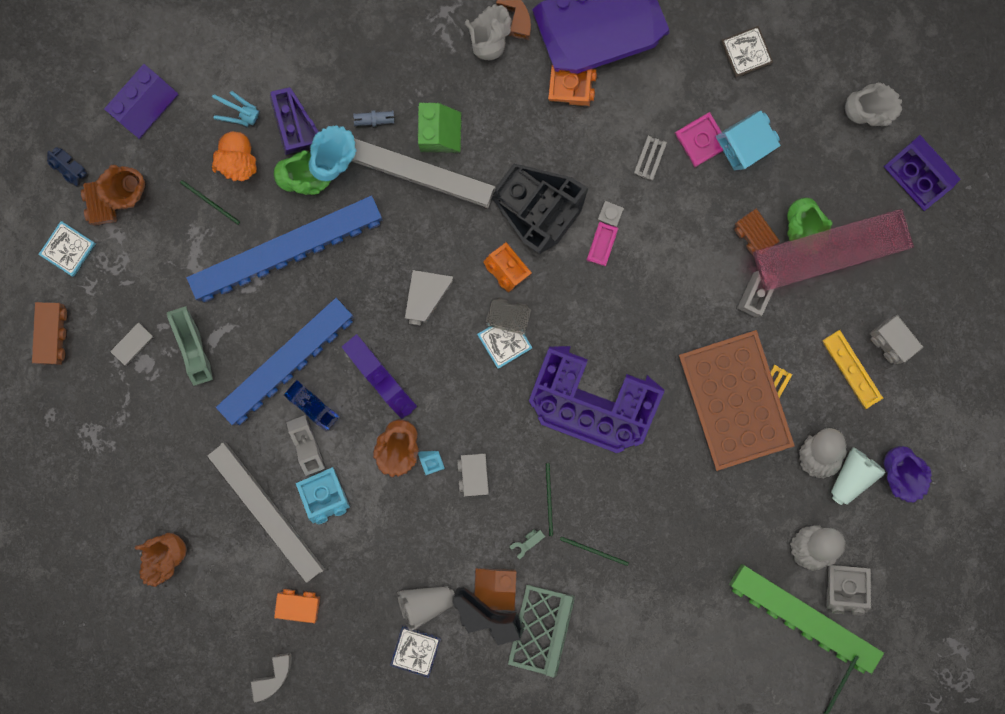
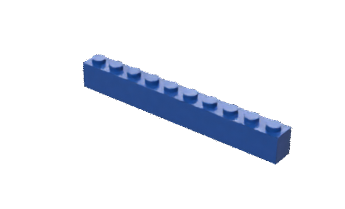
M369 196L186 278L195 299L198 301L202 300L204 303L214 299L213 295L217 293L225 294L232 291V287L235 285L243 286L250 283V279L258 276V278L270 274L269 270L274 268L277 270L288 266L287 262L303 260L306 258V254L312 251L314 254L321 252L325 249L324 246L330 243L332 245L339 244L348 235L354 237L361 234V230L364 228H375L380 225V221L383 219L373 197Z

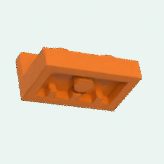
M507 242L489 254L483 261L486 269L495 276L499 285L507 292H510L532 273Z

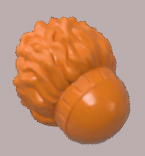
M231 131L220 138L218 150L213 154L212 170L214 173H216V170L220 171L221 174L227 179L231 178L232 181L248 180L252 174L256 173V158L251 155V144L245 134Z

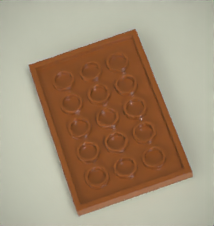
M757 330L679 355L716 471L794 447V442Z

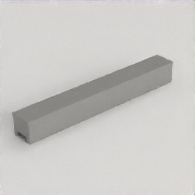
M354 138L357 152L352 162L486 208L489 207L493 193L496 191L495 186Z
M222 442L218 448L208 455L209 459L307 583L318 573L323 572L325 568L226 442Z

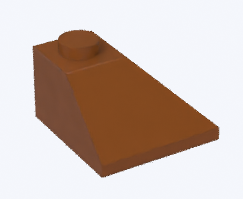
M476 568L475 596L491 610L515 611L516 570Z

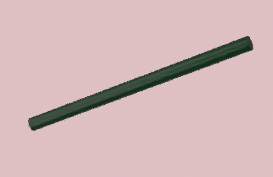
M180 181V183L187 189L192 191L205 202L210 204L223 215H225L230 220L239 225V220L234 218L232 215H230L228 212H226L221 207L216 205L203 194L198 192L185 181Z
M546 463L549 536H553L550 463Z
M562 536L560 537L561 541L626 566L629 564L627 561Z
M854 656L824 714L830 713L859 656Z

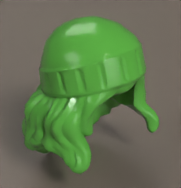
M302 151L291 158L281 160L274 168L276 184L281 189L289 192L296 191L305 195L319 194L331 181L318 180L311 174L309 170L311 152Z
M801 198L794 201L787 213L789 222L787 234L791 246L802 255H816L818 251H822L826 241L829 239L832 221L825 216L813 199Z

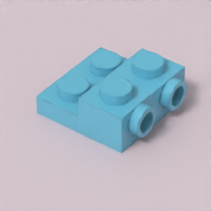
M333 467L296 483L307 516L312 523H325L328 520L327 517L334 514L335 516H341L346 513L347 508H350Z

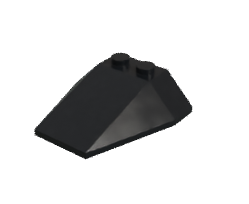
M514 163L496 186L492 199L524 244L541 254L558 244L581 213L588 188L572 177Z

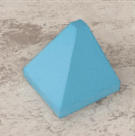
M439 451L418 452L425 475L445 469Z

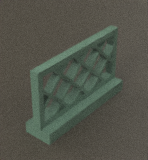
M526 585L519 619L521 624L524 623V630H528L533 640L524 645L521 640L514 641L508 665L546 674V676L550 677L557 676L575 596ZM530 590L538 592L542 600L532 605L529 599ZM552 596L560 597L559 607L552 610L547 599ZM544 601L550 612L540 618L534 607ZM532 609L537 620L528 625L524 615ZM551 614L555 620V625L547 630L542 619ZM540 622L545 632L535 637L530 626ZM547 634L551 642L550 646L543 650L537 639ZM535 642L540 652L530 657L525 647ZM523 649L528 658L523 663L514 661L515 653ZM542 654L546 660L545 668L536 667L532 659Z

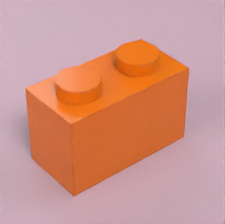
M283 589V592L277 593L274 618L316 623L320 597L315 596L316 593L304 591L302 595L295 594V590Z

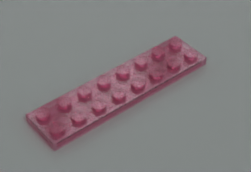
M900 209L753 252L764 290L768 291L911 249L914 245L903 210Z

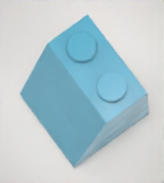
M761 110L715 136L734 171L749 167L781 146L778 142L780 141L776 131H772L766 113H762Z

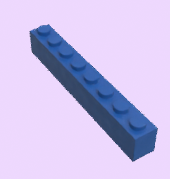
M335 298L216 406L218 411L231 425L238 424L240 426L248 419L247 414L252 410L254 412L263 405L262 401L267 396L271 398L278 392L277 387L281 383L285 385L293 378L292 373L297 369L299 371L308 364L307 360L312 355L316 357L322 352V346L326 342L330 344L338 337L336 333L342 328L344 330L353 323L352 319L354 316Z

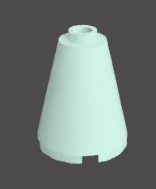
M853 447L831 491L833 494L832 499L840 505L843 503L849 504L884 475L885 470L874 460L867 458L863 452Z

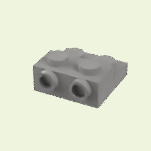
M830 565L828 567L827 609H832L834 614L852 611V614L856 616L865 615V612L871 609V569Z

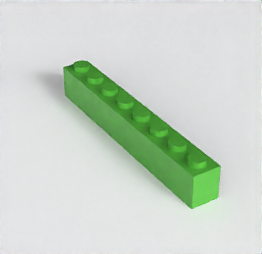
M741 564L729 584L733 587L732 592L740 597H743V595L751 598L749 602L758 608L761 605L768 609L766 613L777 619L780 616L785 620L784 624L793 630L796 627L803 631L801 635L810 641L815 638L820 642L818 646L828 652L831 649L837 652L836 657L845 663L848 660L852 662L855 655L859 656L853 668L863 674L865 671L872 674L884 654L879 649Z

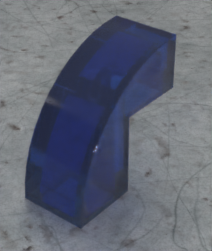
M298 380L284 394L291 403L302 410L315 424L326 432L339 418L338 414Z

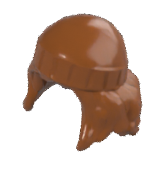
M110 165L96 181V193L99 200L104 203L105 207L112 208L113 210L133 208L135 203L141 199L145 188V181L141 173L134 168Z
M394 420L387 425L385 432L378 436L377 443L374 446L373 458L376 459L378 469L383 474H389L391 477L397 475L399 477L400 475L407 474L417 463L419 448L416 444L417 430L413 424L406 420Z
M166 533L149 539L144 544L135 547V550H142L140 558L142 563L139 573L143 584H147V586L156 587L158 584L171 578L174 573V567L179 565L186 556L184 541L173 533Z

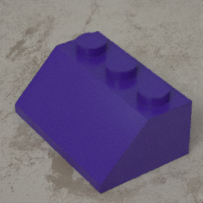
M143 64L104 110L140 139L179 94L149 67Z
M921 135L916 137L884 166L924 211L961 180Z

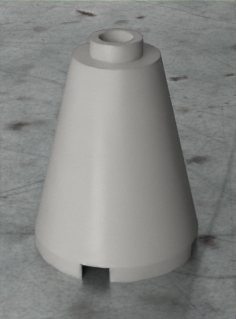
M447 586L397 592L402 616L409 620V623L406 624L409 631L415 630L454 606L453 597L455 593L453 589L449 590Z

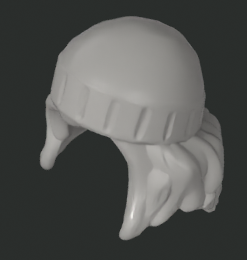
M494 4L492 7L488 6L473 22L470 23L468 19L465 21V25L469 28L473 52L483 60L497 59L504 51L505 36L511 31L510 24L512 20L508 10L503 5L497 6Z
M878 82L867 85L863 90L851 93L845 102V111L847 117L855 123H868L871 126H888L900 116L902 100L899 99V94L894 89H891L889 85L885 86L884 83Z
M827 428L821 430L813 437L809 435L799 450L800 465L803 471L808 472L810 476H816V478L824 479L838 473L847 454L846 441L842 433L836 429Z
M820 525L807 526L800 529L799 533H796V537L792 539L790 543L791 553L795 556L794 560L798 565L811 571L819 570L833 565L836 559L843 554L845 539L836 529L822 528Z

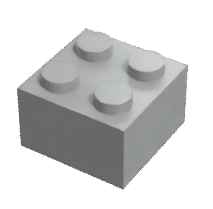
M898 315L886 319L870 332L872 342L878 348L881 347L885 352L884 357L890 363H904L923 348Z

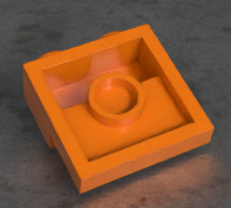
M552 66L549 101L590 106V101H594L595 89L591 87L592 81H596L597 69L592 68L575 74L566 70L555 72Z

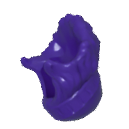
M898 446L889 450L884 458V468L888 473L887 480L894 496L908 503H914L917 499H923V495H927L932 481L930 479L932 476L931 468L906 446Z

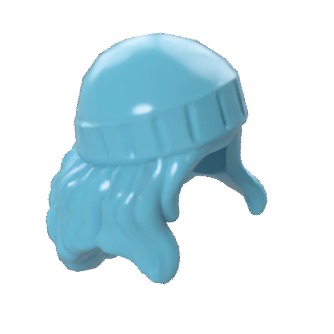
M337 125L328 126L326 129L318 132L313 138L310 147L309 170L316 179L321 181H331L341 172L345 171L357 152L352 132L346 130L343 126L339 128Z

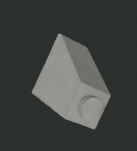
M413 270L405 319L409 320V324L421 325V322H427L453 283L452 276Z

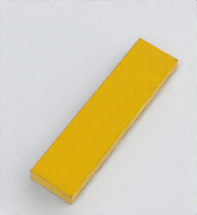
M840 330L822 340V343L864 409L883 399Z

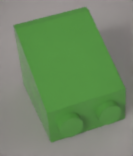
M419 103L418 145L420 152L460 153L461 112L440 103Z

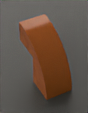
M497 0V6L503 5L508 11L515 12L510 36L529 40L531 30L530 16L522 0Z

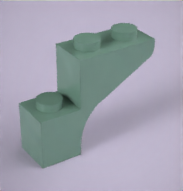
M187 307L167 312L169 323L184 359L187 375L193 386L213 380L210 362L202 347L200 332Z

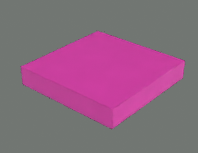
M710 112L675 132L676 137L694 167L699 166L723 151L715 137L721 133V130Z

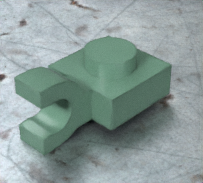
M533 529L525 536L527 540L524 543L515 542L509 547L511 550L515 547H520L521 553L517 557L521 559L525 552L542 540L545 535L540 529L537 532Z

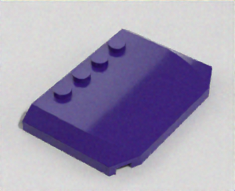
M546 0L540 2L532 9L555 72L566 70L570 71V73L578 74L652 49L663 36L669 34V27L658 0Z

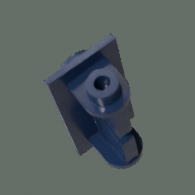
M55 147L52 153L48 151L47 162L49 166L54 170L57 169L62 173L63 178L67 182L73 183L77 187L79 178L83 179L86 177V169L75 160L69 165L68 162L72 157L62 148Z

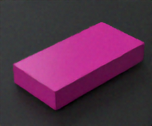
M599 222L587 261L606 267L618 231L617 227Z

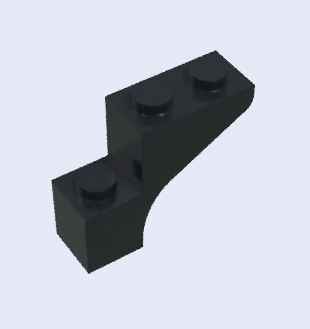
M464 587L457 588L453 597V605L455 609H458L461 624L465 626L467 633L490 628V634L492 638H495L497 645L521 639L524 628L517 612L511 614L497 613L491 610L468 589Z

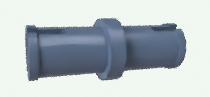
M373 110L371 113H353L354 119L362 118L361 121H354V127L362 125L376 127V124H394V118H385L394 116V112H375Z

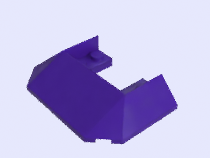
M571 346L549 347L529 399L541 425L615 453L624 451L625 448L633 445L643 444L665 390L648 375L644 381L626 374L615 402L577 388L588 359L569 353Z

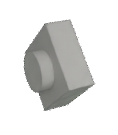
M605 201L598 221L617 227L624 208Z

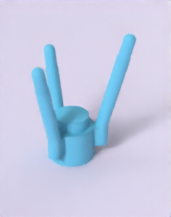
M233 91L230 94L245 105L242 108L217 95L212 96L219 102L239 111V117L242 118L240 120L214 115V119L242 124L246 127L249 124H255L259 111L256 110L255 106L249 104Z

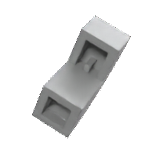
M306 415L286 422L288 432L296 447L298 461L305 476L325 469Z
M291 653L275 655L272 658L275 676L258 678L251 681L254 702L270 697L282 686L291 668Z

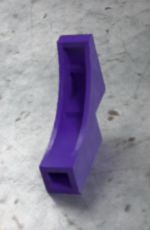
M357 334L341 346L364 377L401 419L412 413L417 405Z

